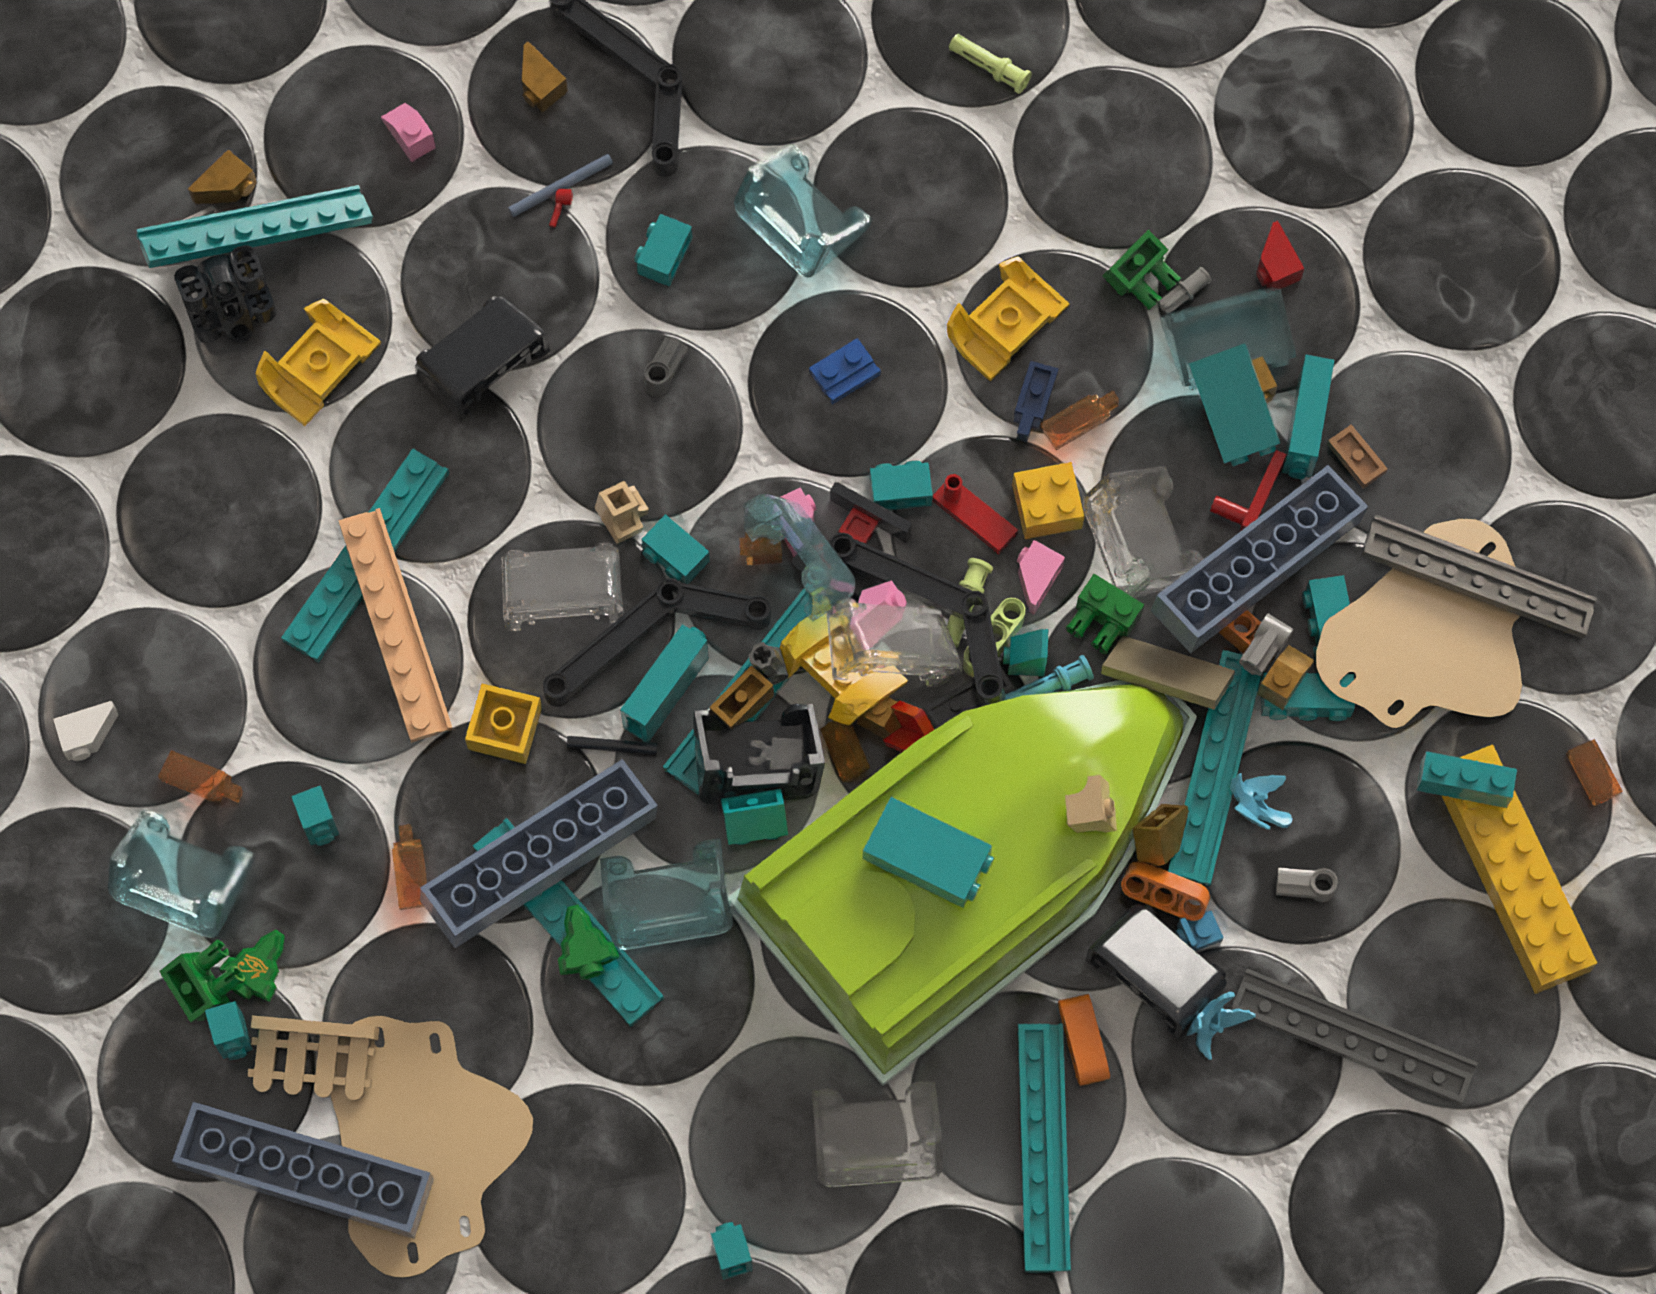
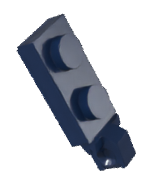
M1030 361L1014 411L1015 417L1013 422L1019 424L1016 440L1027 442L1031 429H1039L1040 423L1044 419L1059 368Z

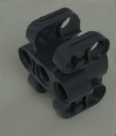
M239 246L230 255L211 256L202 261L197 267L187 265L175 272L174 279L196 338L202 343L216 341L221 336L222 331H225L227 337L233 343H243L252 337V320L257 323H267L273 320L277 314L262 266L254 248L251 246ZM243 257H251L246 262H238ZM252 272L254 277L249 278L247 273ZM187 277H195L190 282H182ZM260 290V291L257 292V293L249 294V292H255V291ZM197 292L198 297L193 299L191 293ZM263 303L265 308L260 310L258 305ZM206 309V310H205L204 312H202V313H198V314H195V313H194V312H199V311H202V310ZM208 323L210 328L205 330L203 324Z

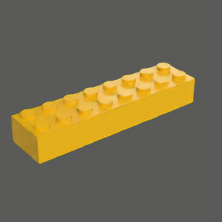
M1493 744L1460 757L1503 766ZM1515 790L1507 808L1442 796L1534 993L1537 994L1591 972L1596 966L1597 961Z

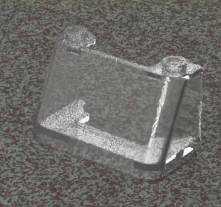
M1166 466L1108 473L1084 497V512L1112 585L1133 598L1166 589L1203 560L1196 550L1191 549L1183 552L1164 504L1173 490V482Z
M599 543L595 547L536 552L510 550L501 558L502 610L506 631L521 630V623L525 620H528L529 625L535 624V619L594 615V619H600V614L609 616L610 623H615L624 615L620 552L611 543Z
M842 599L837 602V605L827 611L833 680L846 681L849 679L848 673L852 672L861 673V677H867L873 672L919 675L920 681H926V686L941 687L962 672L961 659L942 613L936 610L934 606L925 605L915 608L855 603L854 599Z
M935 1081L913 1083L906 1089L905 1099L843 1104L842 1094L831 1088L812 1090L818 1180L822 1185L840 1187L934 1179L942 1173V1134Z

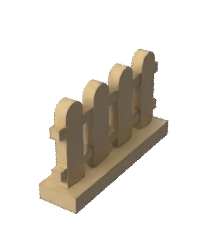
M252 1015L251 1028L259 1030L258 1037H252L251 1045H257L255 1068L248 1069V1077H253V1086L257 1091H269L273 1086V1079L284 1080V1090L288 1094L297 1095L303 1090L304 1082L315 1083V1093L319 1097L327 1098L334 1092V1085H344L346 1097L356 1101L364 1096L365 1087L371 1088L372 1080H367L366 1075L368 1056H375V1048L369 1047L370 1040L378 1041L379 1028ZM279 1032H289V1040L278 1039ZM309 1034L320 1035L319 1043L309 1042ZM340 1037L350 1038V1046L339 1045ZM277 1047L288 1048L285 1072L274 1071ZM308 1050L318 1051L316 1075L305 1074ZM338 1053L349 1054L346 1078L335 1077Z

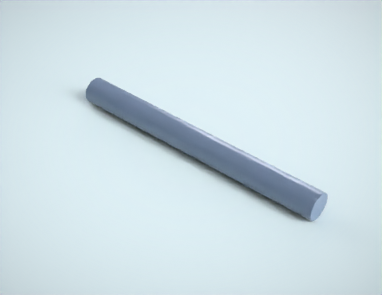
M606 154L509 206L510 214L512 217H515L556 195L558 189H567L612 165L611 157Z

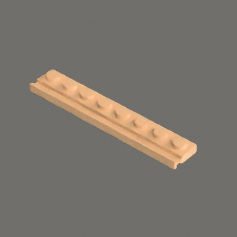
M380 508L373 512H365L338 520L410 742L438 735L447 730L451 731L452 724Z

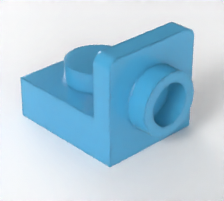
M1212 911L1206 912L1198 921H1189L1186 918L1180 919L1177 925L1178 930H1175V934L1195 952L1219 943L1224 938Z

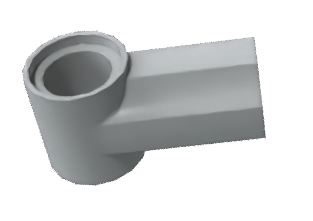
M1268 613L1254 634L1255 638L1241 657L1239 663L1249 673L1261 676L1276 652H1280L1294 629Z
M1278 868L1276 895L1313 898L1318 902H1327L1335 895L1338 884L1337 876L1333 871L1326 868L1316 871ZM1326 880L1331 885V888L1327 891H1321L1315 886V882Z

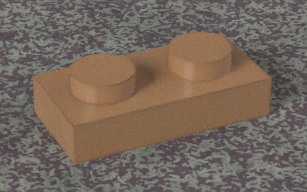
M1352 424L1328 440V447L1363 489L1387 472L1388 468Z

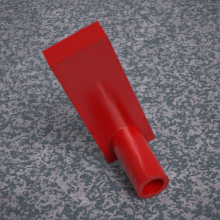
M1278 450L1275 451L1249 509L1216 495L1210 512L1240 524L1241 532L1260 517L1287 454Z
M948 475L945 482L933 494L932 501L997 554H1000L1018 534V529L962 485V478L959 475Z

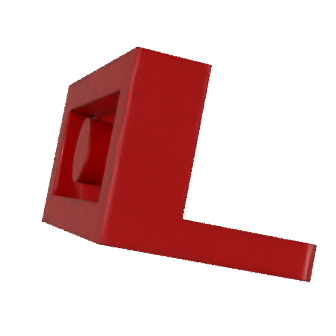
M900 700L891 706V709L902 727L884 738L883 741L886 746L903 752L917 740L935 729L923 709Z

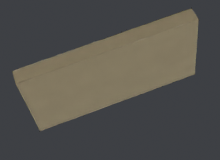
M1122 636L1102 665L1101 674L1215 709L1233 681L1235 670Z

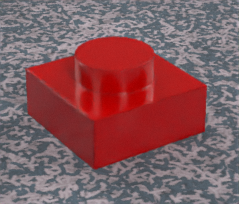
M852 508L838 533H847L853 539L867 544L877 529L879 521Z

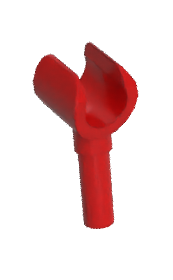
M558 189L556 191L555 209L549 223L550 227H556L562 211V205L572 206L573 193L571 189Z

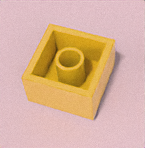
M1072 462L1014 473L1012 488L1024 539L1082 529L1084 512Z
M482 683L465 737L468 750L526 764L542 711L540 697Z

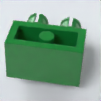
M1147 230L1102 275L1121 296L1125 293H1132L1148 311L1162 297L1144 281L1146 273L1149 274L1151 272L1168 291L1181 279L1163 261V256L1169 250L1150 230Z
M1093 574L1078 596L1076 604L1078 611L1069 625L1066 626V630L1071 635L1075 631L1074 637L1081 639L1094 619L1102 624L1103 627L1091 642V646L1098 650L1101 645L1100 653L1107 654L1118 635L1128 637L1142 616L1144 604L1098 575Z
M215 940L213 944L201 953L180 954L159 971L190 1022L207 1020L205 1010L231 1003L226 994L245 981L244 974H241L239 977L237 976L242 971L235 965H232L217 979L213 975L210 968L229 955L228 949L221 951L226 945L220 940Z

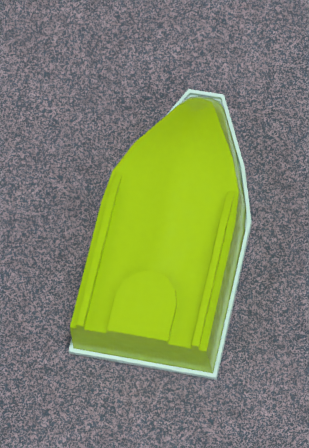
M1122 680L1070 691L1024 695L963 711L917 740L744 875L741 887L728 897V901L881 1085L884 1086L1095 916L1135 853L1136 846L1132 829L1158 807L1197 716L1182 699ZM1101 775L1109 782L1110 798L1115 803L1117 831L1106 833L1102 831H1085L1076 833L1067 824L1065 795L1076 794L1082 791L1087 784L1088 776ZM890 797L992 845L990 856L994 857V861L987 874L981 872L976 882L981 886L973 902L967 900L964 908L862 859L863 849Z

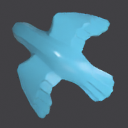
M1239 773L1235 778H1232L1230 790L1239 803L1235 809L1247 820L1261 828L1270 830L1271 826L1260 820L1273 823L1282 828L1289 827L1292 822L1291 815L1287 812L1274 810L1264 802L1265 799H1268L1267 794L1269 792L1277 790L1278 787L1284 784L1286 776H1259L1243 782L1242 773Z
M1227 992L1209 1002L1194 1018L1188 1029L1187 1035H1193L1197 1032L1196 1045L1208 1060H1212L1210 1051L1211 1039L1217 1032L1222 1033L1226 1027L1256 1017L1255 1013L1249 1010L1222 1008L1228 1001L1235 998L1234 992Z

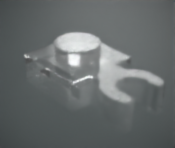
M772 737V746H766L760 740L751 741L750 747H758L762 751L759 757L749 758V762L752 764H761L765 760H771L770 769L790 770L791 764L801 761L802 739Z

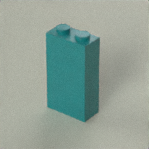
M1246 343L1189 363L1224 463L1231 461L1233 467L1249 461L1247 456L1249 454L1259 451L1261 457L1277 450L1275 445L1280 444L1281 441Z
M1305 355L1302 364L1285 452L1287 455L1282 469V473H1286L1295 479L1311 478L1318 459L1335 361L1333 359Z
M681 625L620 709L622 725L625 730L644 742L651 740L709 660L708 642L705 639L706 635L695 627L689 629L685 625Z
M890 797L864 847L862 858L964 908L967 900L974 901L981 886L976 882L981 872L984 874L988 873L994 861V857L990 856L992 845L893 797Z

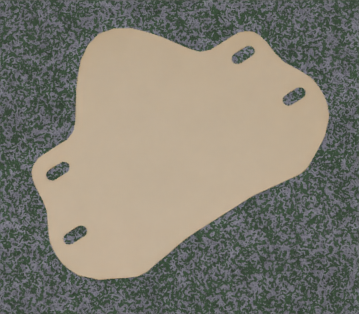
M1456 519L1431 525L1424 532L1480 553V550L1487 543L1493 542L1496 548L1488 557L1516 567L1502 536L1491 526L1479 520ZM1392 568L1363 596L1326 621L1316 650V668L1324 684L1335 695L1364 707L1378 720L1391 728L1404 726L1422 708L1428 706L1442 707L1474 716H1501L1515 708L1520 699L1522 689L1520 665L1512 636L1513 624L1520 615ZM1348 672H1354L1356 675L1355 680L1347 687L1340 686L1339 681ZM1396 700H1402L1404 702L1403 708L1395 715H1390L1388 708Z
M373 1016L352 1024L380 1027L383 1030L385 1040L383 1047L378 1048L375 1045V1040H370L369 1048H375V1056H368L366 1075L367 1080H372L371 1088L365 1087L364 1096L360 1100L354 1101L346 1097L344 1085H334V1092L330 1096L338 1120L342 1146L430 1172L434 1182L415 1239L348 1219V1232L359 1251L380 1272L393 1277H410L425 1272L445 1256L471 1249L482 1241L485 1233L481 1206L482 1194L516 1160L527 1146L532 1134L533 1117L528 1106L518 1095L495 1082L462 1068L457 1059L453 1032L445 1023L439 1021L407 1023L385 1016ZM433 1033L438 1034L440 1038L441 1051L437 1054H434L431 1050L430 1035ZM340 1037L339 1045L350 1046V1038ZM338 1053L335 1077L346 1078L349 1054ZM462 1216H467L469 1219L471 1233L468 1237H464L461 1234L459 1219ZM411 1242L417 1245L419 1260L415 1264H412L408 1257L407 1245Z

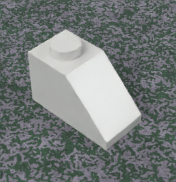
M112 701L53 719L62 751L68 761L72 759L74 761L84 760L90 757L91 753L98 751L118 717L117 709Z

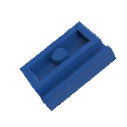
M858 338L809 367V373L822 391L829 397L832 405L881 375L880 368L875 365L874 360Z

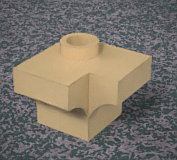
M625 481L599 492L595 505V510L617 544L643 531L640 517L647 515L649 509L635 486L628 487Z
M1101 775L1088 776L1087 784L1082 791L1076 794L1065 795L1067 824L1076 833L1085 831H1102L1105 833L1117 831L1115 803L1110 798L1109 782Z

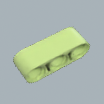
M1017 598L1005 599L991 615L993 632L999 634L1002 638L996 642L998 657L1004 651V647H1007L1010 643L1011 637L1018 633L1024 623L1026 608L1024 603ZM1009 610L1015 611L1019 617L1008 619L1004 613ZM967 646L963 657V669L969 676L974 677L972 663L969 661V658H971L969 646Z

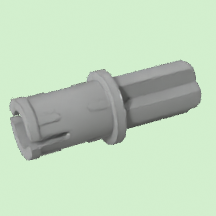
M1199 267L1196 272L1183 282L1178 281L1176 283L1177 287L1159 300L1158 304L1162 311L1166 314H1171L1187 300H1193V295L1212 281L1209 273L1204 268Z

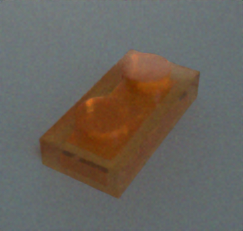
M832 720L820 729L842 782H851L870 769L852 724L845 725Z
M1595 739L1567 751L1566 755L1593 806L1621 795L1623 791Z

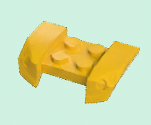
M1019 257L1011 258L999 264L1001 279L1004 283L980 306L968 315L963 306L958 302L947 323V334L953 345L963 358L989 381L1010 363V357L1047 322L1051 324L1070 306L1067 300Z
M325 299L304 308L313 325L277 363L268 352L264 351L255 372L258 384L280 408L304 426L323 408V400L359 361L363 364L382 343Z
M826 604L800 621L781 641L780 650L787 669L788 678L792 677L798 668L802 666L835 698L828 718L845 725H850L876 704L907 684L908 680L888 661L882 665L867 650H864L846 631L847 622L833 608Z

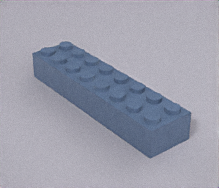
M1327 465L1156 596L1150 611L1192 653L1361 522L1368 506Z
M621 759L420 888V901L453 947L457 948L655 820L658 805L624 760Z
M196 1102L192 1103L172 1160L178 1168L413 1239H415L434 1182L430 1172Z

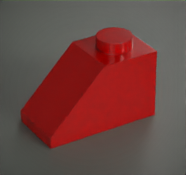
M1279 221L1273 222L1258 269L1256 270L1259 282L1262 286L1266 285L1270 294L1300 281L1305 269Z

